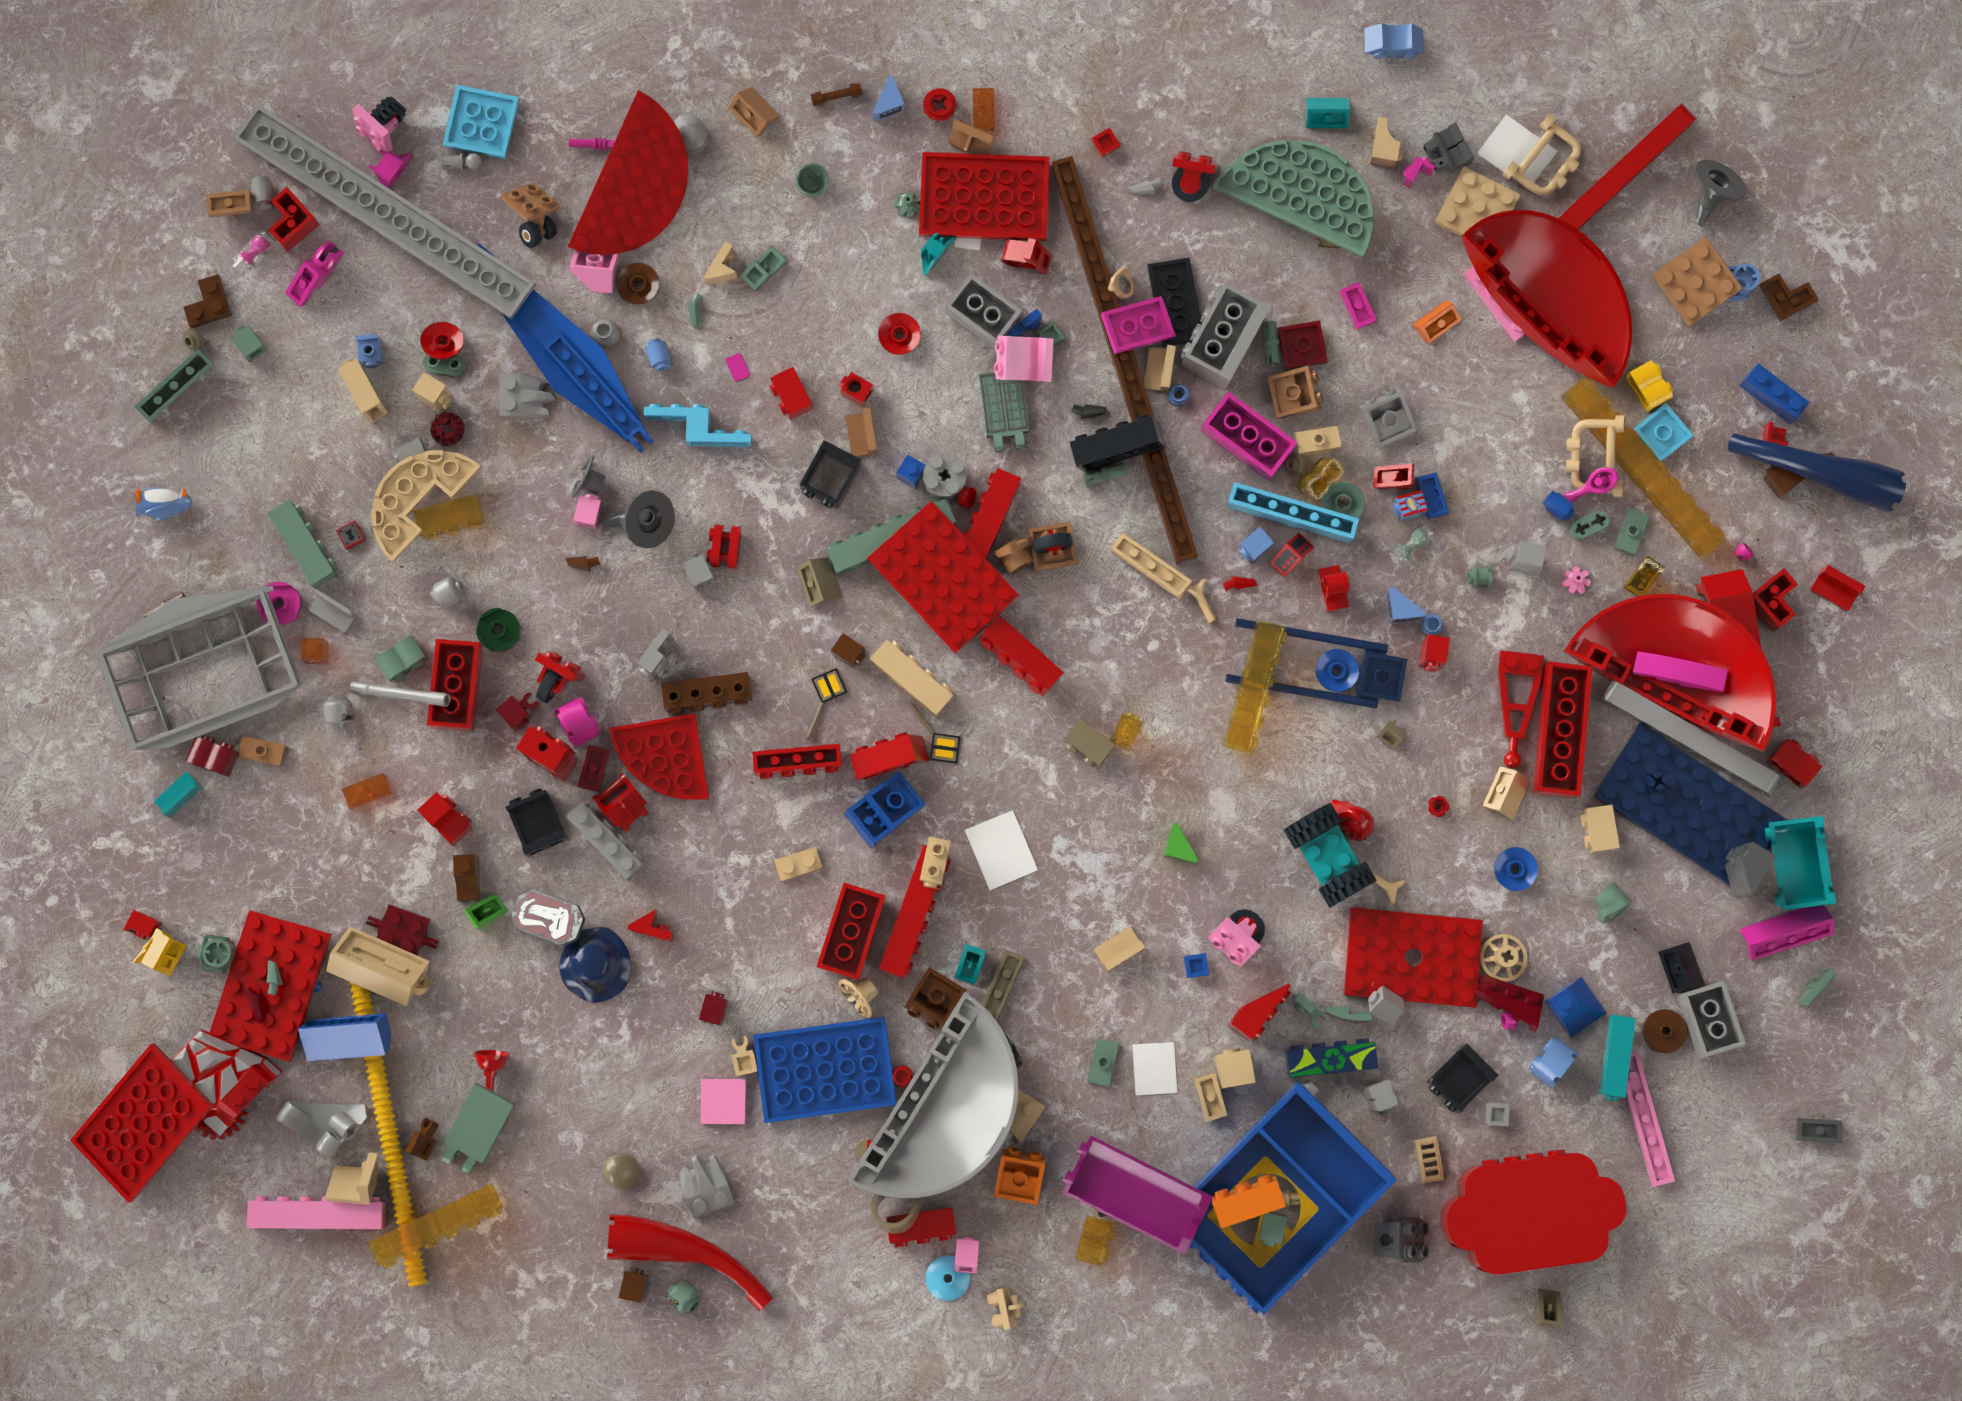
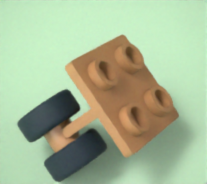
M529 183L501 194V199L527 221L519 227V236L524 245L532 248L541 243L543 236L546 240H550L557 234L554 221L546 214L558 210L560 205L535 183Z

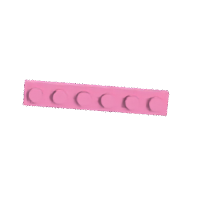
M1638 1051L1632 1052L1626 1098L1652 1187L1674 1182L1675 1179Z

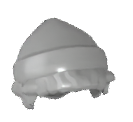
M683 114L675 119L674 122L683 138L687 156H695L701 153L709 144L707 141L708 128L704 122L694 114Z

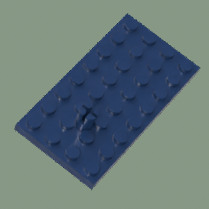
M1641 723L1637 726L1592 795L1603 804L1612 805L1614 811L1728 886H1730L1725 865L1728 862L1726 856L1732 848L1735 849L1738 846L1751 842L1769 851L1771 840L1766 841L1765 828L1769 827L1768 823L1787 820Z

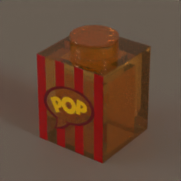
M301 638V660L306 664L328 663V641L324 638Z

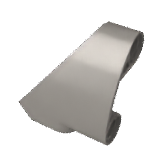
M290 1100L285 1103L275 1118L286 1127L303 1135L316 1145L315 1148L320 1153L331 1159L345 1140L355 1136L368 1119L366 1104H318Z

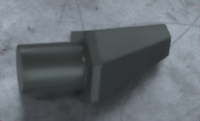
M1074 404L1072 413L1081 415V419L1103 415L1107 407L1088 404L1082 407Z

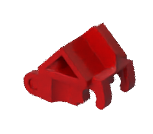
M622 773L619 775L620 778L598 796L594 795L592 799L616 828L620 825L627 832L631 829L629 827L631 823L642 815L646 817L649 812L644 807L647 802ZM625 784L628 786L624 792L606 806L602 804Z

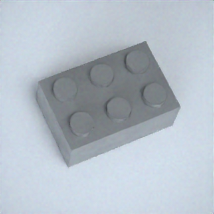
M970 273L945 305V313L993 349H995L998 336H1008V332L1022 318L1021 309L972 273Z
M1725 981L1677 995L1698 1058H1705L1746 1045Z

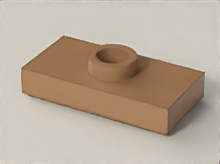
M242 736L238 758L281 767L286 745Z

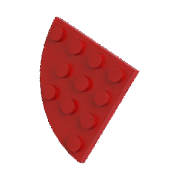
M695 713L609 728L611 740L621 761L634 777L645 786L675 799L709 800Z

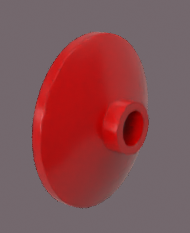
M894 313L887 316L881 322L878 329V338L881 346L889 353L904 355L917 347L921 338V330L918 322L912 316L905 313ZM902 333L904 337L897 339L896 334Z
M437 322L429 325L424 329L420 337L422 350L428 356L440 360L449 359L457 355L464 343L461 330L448 322Z

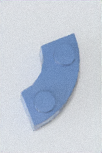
M1381 23L1364 28L1365 53L1374 55L1375 59L1386 57L1414 59L1416 55L1424 53L1423 29L1412 23L1396 26Z

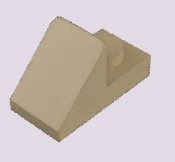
M725 241L703 277L706 284L712 285L738 278L737 272L726 266V264L730 265L735 257L733 245Z

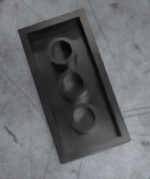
M1142 415L1136 418L1137 421L1131 423L1123 421L1117 423L1115 428L1109 430L1108 428H1101L1096 430L1093 435L1087 436V434L1076 436L1074 441H1070L1076 467L1086 473L1102 466H1108L1166 448L1160 423L1153 416Z

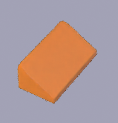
M1446 300L1413 325L1425 342L1430 344L1462 321V318L1453 302Z

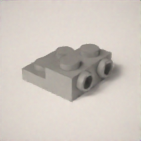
M1395 388L1387 389L1382 392V397L1377 399L1375 396L1363 400L1364 405L1359 406L1365 424L1369 427L1375 445L1378 448L1417 431L1405 396L1401 390H1395Z
M662 628L637 663L640 667L639 672L642 673L641 675L651 682L654 679L656 680L658 676L662 677L666 673L668 661L664 654L667 655L674 646L672 643L674 641L673 637L664 628Z

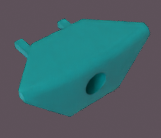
M939 233L932 235L921 249L924 276H927L957 237H939Z

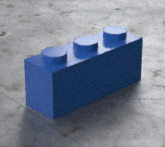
M1759 363L1739 385L1790 425L1810 403Z

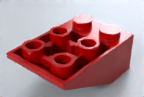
M1288 983L1240 1007L1227 1026L1247 1041H1251L1253 1038L1255 1040L1258 1039L1265 1030L1263 1027L1265 1021H1271L1278 1012L1275 1007L1278 1003H1284L1291 994L1288 990L1291 985Z

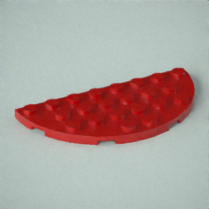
M639 90L635 94L567 247L588 254L613 255L639 248L657 237L670 224L682 204L688 182V158L683 138L666 110L650 96Z

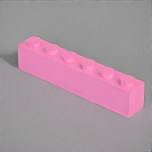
M255 1196V1201H248L247 1228L385 1229L386 1202L380 1201V1197H372L370 1205L326 1201L325 1197H322V1201H313V1197H299V1201H291V1196H277V1201H268L269 1196Z

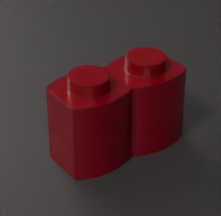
M205 735L202 738H194L185 761L230 777L239 754L233 750L234 746L225 742H221V745L215 744V739Z

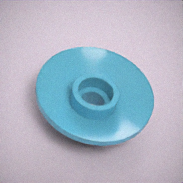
M945 1255L938 1257L929 1265L926 1272V1284L929 1291L941 1300L950 1301L961 1297L967 1291L970 1284V1273L954 1272L955 1256ZM946 1274L952 1276V1281L949 1283L944 1281V1275Z

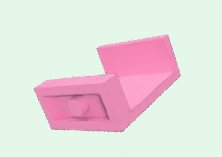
M998 336L995 344L997 362L994 366L996 379L1052 382L1054 338Z

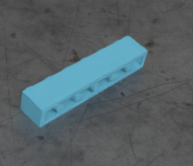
M1234 482L1226 506L1229 509L1351 544L1359 522V518L1237 482Z

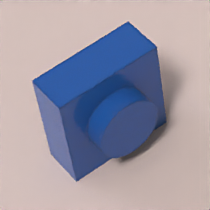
M1206 953L1184 956L1187 978L1209 975Z

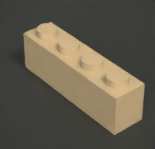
M886 640L870 658V662L937 718L952 701L953 695L951 692L953 690L944 682L940 685L935 680L936 676L927 668L925 671L918 666L920 662L912 655L907 657L901 652L903 648L897 642L893 641L891 643Z

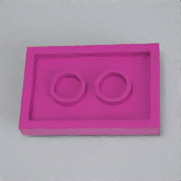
M1162 296L1108 310L1101 314L1114 354L1173 339L1176 336Z

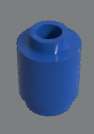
M1554 490L1542 503L1546 506L1545 509L1560 521L1564 519L1568 521L1575 513L1573 509L1575 504L1560 492L1556 493Z

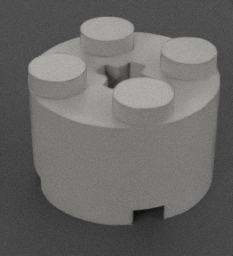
M949 454L933 456L927 462L923 471L924 487L933 499H946L947 502L957 498L959 492L966 486V470L962 461ZM948 475L946 481H942L941 477Z

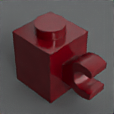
M530 692L526 693L519 702L511 695L495 709L515 732L518 729L520 731L530 724L529 720L532 717L526 709L533 710L540 705L538 701H535L533 704L528 703V699L532 696Z

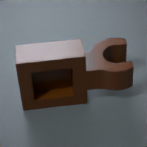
M425 1117L421 1123V1133L414 1132L405 1151L427 1161L437 1141L432 1136L439 1124Z

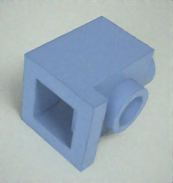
M379 335L356 336L360 364L365 366V368H376L378 365L383 364L382 340ZM372 349V352L367 354L365 350Z

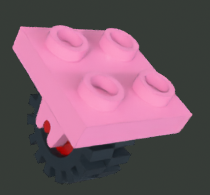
M392 96L386 97L385 100L383 99L381 104L378 103L369 112L357 104L352 109L356 131L362 137L367 136L376 150H383L386 153L392 151L390 134L399 126L398 123L402 122V117L405 116L406 112L405 107Z

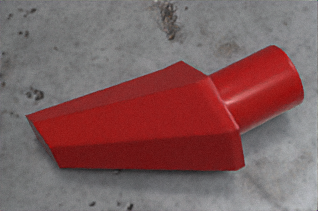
M1233 575L1230 576L1231 580L1222 583L1225 591L1234 587L1236 590L1258 586L1253 578Z

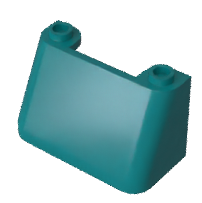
M1823 816L1768 823L1769 827L1765 828L1766 841L1771 840L1772 853L1776 855L1774 859L1778 893H1774L1776 907L1781 906V910L1836 904L1835 893L1831 887L1833 883L1825 841L1826 836L1823 834L1825 827Z

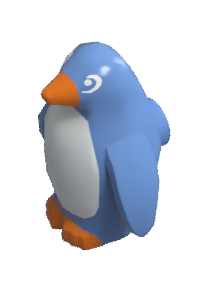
M160 487L149 488L145 491L135 489L136 517L143 514L162 521L166 520L167 517L189 509L192 505V499L187 494L185 488L182 489L181 493Z

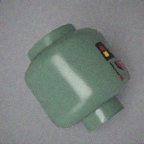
M682 1280L679 1283L674 1282L668 1288L667 1292L669 1295L667 1301L680 1314H691L701 1302V1299H699L700 1292L687 1280Z

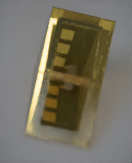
M1645 556L1639 562L1623 588L1637 597L1645 595L1663 572L1665 566L1650 556Z

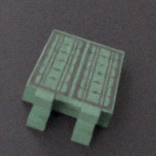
M995 372L979 374L987 438L993 437L995 452L1003 451L1002 437L1015 436L1016 449H1024L1023 433H1029L1023 380L996 379Z

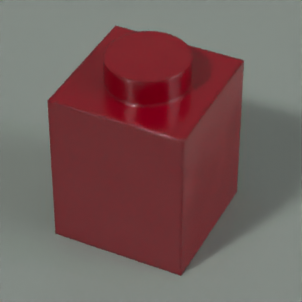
M712 991L711 995L705 994L699 1020L722 1026L729 1001L724 999L725 994Z

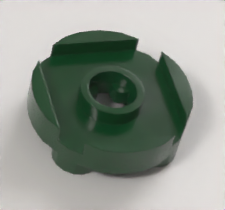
M493 608L481 615L476 627V634L478 640L485 648L492 652H504L511 649L519 641L520 623L513 613L501 608ZM494 626H504L503 634H493Z

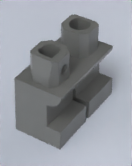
M1456 122L1449 125L1447 129L1434 133L1432 138L1423 145L1426 155L1429 156L1437 152L1439 156L1438 159L1432 162L1436 166L1434 169L1436 173L1447 171V173L1453 172L1471 164L1474 159Z

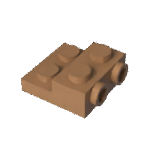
M1305 366L1267 377L1277 419L1321 410V404L1324 403L1322 392L1317 391L1316 383H1319V376L1316 370L1313 371L1311 367Z

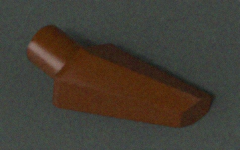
M587 556L565 558L568 566L589 572L591 571L590 567L600 565L598 556L590 559Z

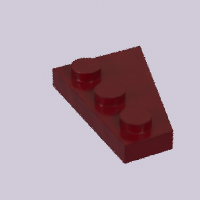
M1484 974L1480 975L1475 995L1496 1009L1507 1011L1512 1015V1019L1517 1022L1519 1020L1530 1026L1529 1029L1536 1033L1539 1027L1544 994Z

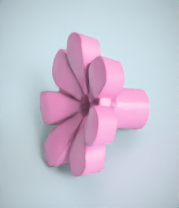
M1574 567L1572 572L1569 570L1565 571L1564 576L1567 579L1562 581V586H1569L1568 592L1570 594H1575L1576 590L1579 594H1584V586L1589 587L1591 585V581L1586 579L1589 575L1588 571L1580 572L1579 567Z

